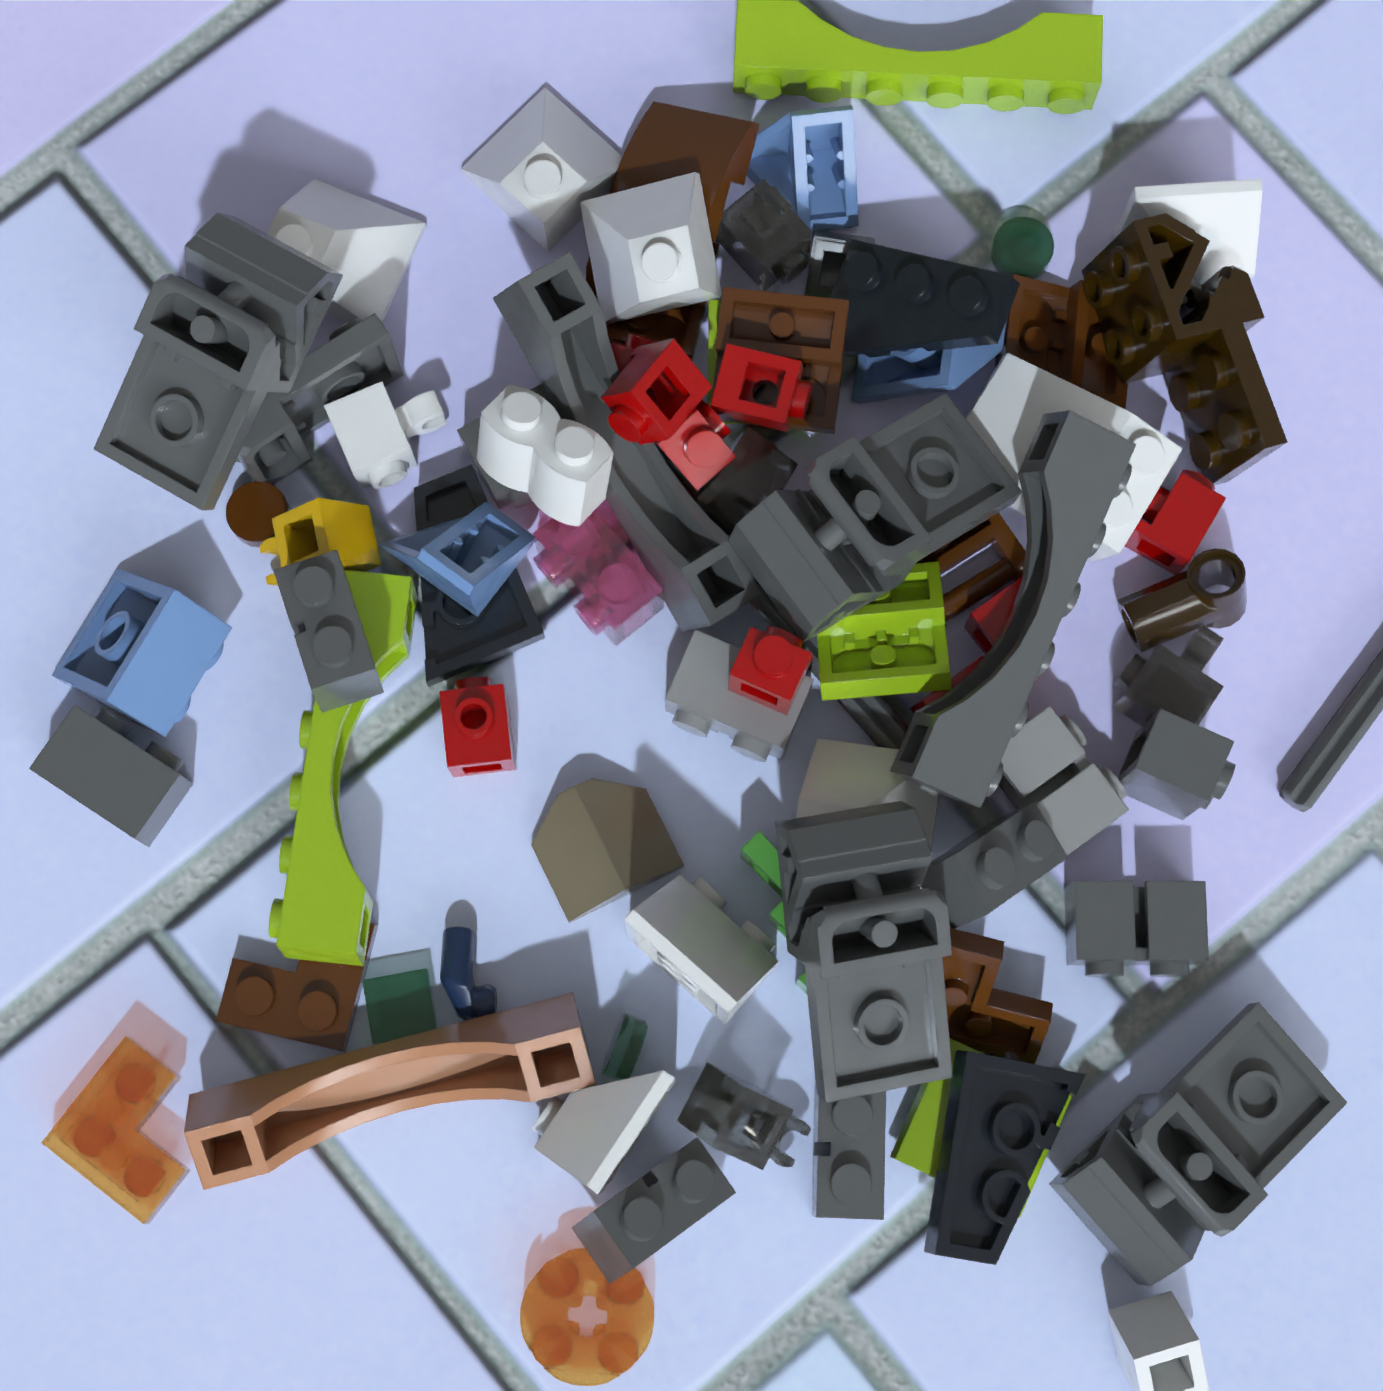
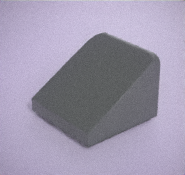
M824 230L815 231L805 296L830 298L851 240L875 244V239Z

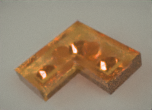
M125 1036L41 1143L142 1224H150L191 1169L142 1132L141 1128L182 1076L132 1037Z

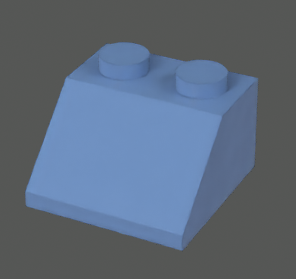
M117 569L52 676L131 721L166 737L172 726L177 724L187 713L191 703V695L204 673L219 660L224 648L223 642L232 627L176 589Z

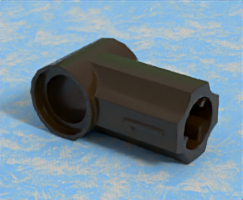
M1214 548L1206 550L1194 557L1188 566V570L1118 599L1119 612L1134 646L1142 653L1203 626L1220 629L1232 626L1238 622L1245 613L1247 605L1246 570L1243 561L1236 554L1226 549ZM1216 584L1225 585L1230 588L1221 593H1210L1204 590Z

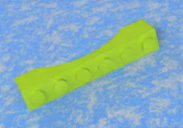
M737 0L733 93H746L749 97L758 100L775 99L780 95L806 96L808 99L819 103H830L840 98L867 99L868 102L880 106L894 105L901 101L927 102L930 106L942 109L954 108L961 104L988 105L989 108L996 111H1014L1023 106L1044 107L1057 114H1074L1083 109L1092 110L1102 84L1103 15L1041 12L1018 29L986 43L956 50L918 52L883 47L853 37L823 21L797 0Z
M345 570L381 683H383L410 655L418 600L412 577ZM372 697L323 713L315 699L313 711L304 710L301 717L299 746L300 748L307 749L304 771L294 772L289 792L290 810L297 811L293 835H284L279 855V871L281 874H287L283 899L275 898L273 900L269 917L270 938H277L276 946L286 958L364 966L373 901L355 872L344 843L339 798L341 770L349 739L365 706Z

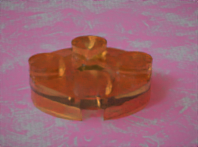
M585 1247L568 1250L546 1262L528 1284L520 1309L522 1336L535 1360L554 1378L577 1386L605 1384L631 1369L647 1349L655 1322L653 1297L640 1270L635 1267L609 1284ZM583 1296L595 1297L597 1308L607 1311L606 1324H596L593 1329V1335L580 1334L579 1322L569 1320L568 1313L570 1307H580L583 1302Z

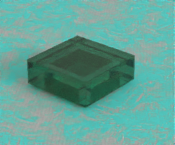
M427 968L362 980L372 1045L438 1028L430 974Z

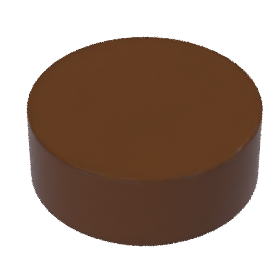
M254 481L240 486L232 493L226 505V520L232 532L241 542L252 547H259L266 539L275 537L272 518L291 510L285 496L277 487L267 482Z

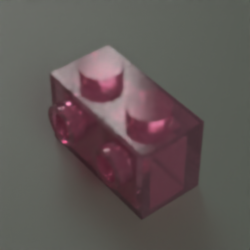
M596 509L579 527L567 525L551 518L533 533L538 553L533 557V561L555 588L563 583L577 599L578 602L573 605V609L594 635L597 636L603 631L612 643L617 646L664 608V590Z

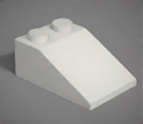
M1006 353L1001 358L965 418L1021 491L1018 472L1041 418L1045 413L1071 410L1136 444L1129 461L1132 465L1130 479L1121 494L1113 498L1103 521L1106 524L1104 540L1097 552L1087 560L1094 562L1120 554L1183 448L1132 412L1010 353ZM1021 493L1011 507L1026 517L1023 493Z
M679 874L636 906L625 917L624 922L628 938L726 1025L776 968L779 961L770 954L776 947V944L749 920H746L739 927L724 914L721 909L727 904V901L705 880L698 877L691 884Z

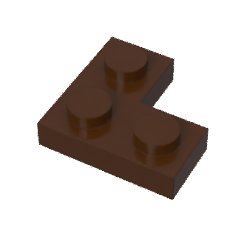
M370 923L364 966L299 959L296 972L232 958L216 1022L346 1053L378 926Z
M950 928L952 955L942 957L949 1038L977 1051L1035 1064L1051 1023L1053 1003L993 988L1002 962L1005 941Z

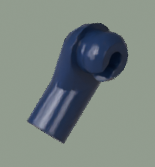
M456 926L446 928L443 931L440 980L457 1017L464 1021L497 1013L496 988L490 984L475 986L474 983L475 932L466 927Z

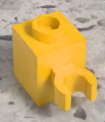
M318 497L272 518L275 537L266 539L259 546L261 554L279 555L280 568L334 550L338 551L344 570L367 572L381 566L369 506ZM275 574L265 577L268 585L278 586Z

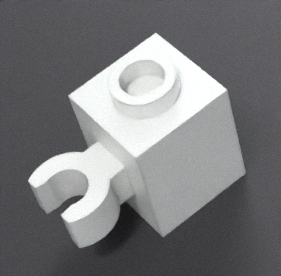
M382 381L324 405L361 490L371 485L374 489H382L402 481L408 475L407 470L418 466L407 438L430 433L447 425L444 412L434 390L419 394L404 405L394 409Z
M1172 1291L1107 1310L1118 1363L1133 1391H1209L1200 1340Z

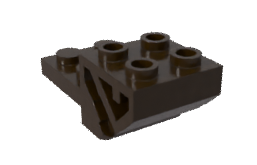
M1167 213L1135 220L1081 270L1084 278L1083 288L1085 297L1090 306L1095 308L1102 330L1105 333L1104 346L1107 357L1116 366L1122 384L1165 374L1169 383L1168 393L1173 407L1180 412L1190 439L1189 448L1194 464L1214 486L1229 482L1288 443L1247 335V331L1264 319L1265 316L1249 274L1235 265L1222 267L1202 285L1192 280L1210 240L1196 233L1194 229Z

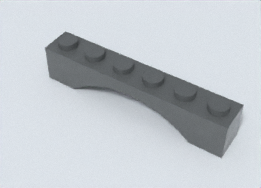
M571 252L521 278L494 296L495 304L560 418L572 420L589 427L598 433L611 447L613 459L606 499L680 630L686 632L712 626L761 595L762 593L748 568L729 544L728 540L730 537L709 518L689 495L665 462L654 442L639 445L638 442L626 441L618 436L610 427L608 416L612 411L601 399V396L619 376L620 372L608 337L603 309Z
M1071 410L1043 414L1018 472L1025 501L1027 546L1023 577L1011 614L994 645L973 671L945 695L915 711L890 769L891 772L952 800L981 808L985 798L994 793L1002 778L1003 764L1001 760L1012 737H1015L1021 731L1027 720L1029 704L1026 701L1036 678L1044 674L1053 659L1055 644L1052 640L1061 619L1072 611L1079 598L1081 585L1078 580L1088 558L1097 552L1104 540L1106 524L1103 521L1112 500L1121 494L1130 479L1132 465L1129 461L1136 447L1135 443Z

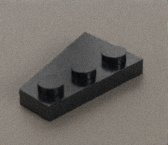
M852 239L830 298L849 300L844 356L864 354L869 358L890 356L891 351L924 348L926 351H937L998 344L1020 283L1008 274Z
M472 464L414 487L416 531L466 516L483 503L488 502ZM516 568L478 617L420 576L422 626L424 628L426 656L425 675L428 687L545 639L543 629Z
M956 1050L924 1252L992 1265L997 1264L1031 1192L1028 1182L1043 1150H1051L1060 1130V1127L1056 1126L1059 1116L1069 1095L1077 1094L1086 1074L971 1051Z

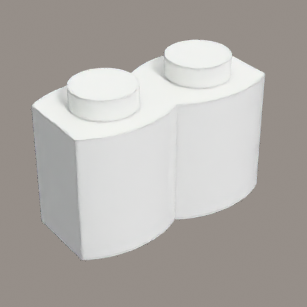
M510 384L481 412L477 460L483 470L494 480L508 488L528 492L531 500L541 511L559 522L579 527L605 500L613 451L609 444L594 430L578 422L561 419L556 409L542 396L524 387Z

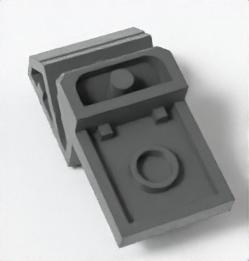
M216 213L185 244L186 279L180 275L164 274L153 283L133 328L143 334V338L93 448L202 511L214 510L267 392H290L343 277V274L241 219L222 213Z
M376 313L364 320L352 319L343 323L332 332L329 342L307 354L289 393L267 392L236 462H240L253 482H267L274 485L312 461L302 439L330 422L324 405L381 381L384 387L404 375L390 335Z
M944 393L860 442L854 436L816 457L805 468L806 474L810 478L807 483L811 490L803 491L799 488L797 490H775L736 524L728 542L804 643L901 585L917 561L1011 506L1021 495L1022 491L950 397Z
M902 801L775 822L787 951L805 966L817 1095L825 1103L952 1078L942 957L952 955L948 905L942 892L937 890L930 891L929 888H922L921 886L933 854L916 809Z
M1259 1002L1250 1003L1159 1093L1139 1094L1049 1185L1137 1284L1152 1286L1193 1260L1205 1230L1212 1231L1213 1234L1220 1237L1234 1231L1268 1196L1264 1188L1348 1102Z

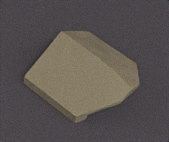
M593 778L579 783L556 796L531 844L569 923L684 867L646 788Z

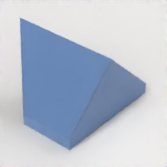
M852 105L789 112L757 134L747 177L797 227L799 233L859 226L854 109Z
M485 502L466 516L381 542L378 545L478 617L530 550L536 537L491 504Z

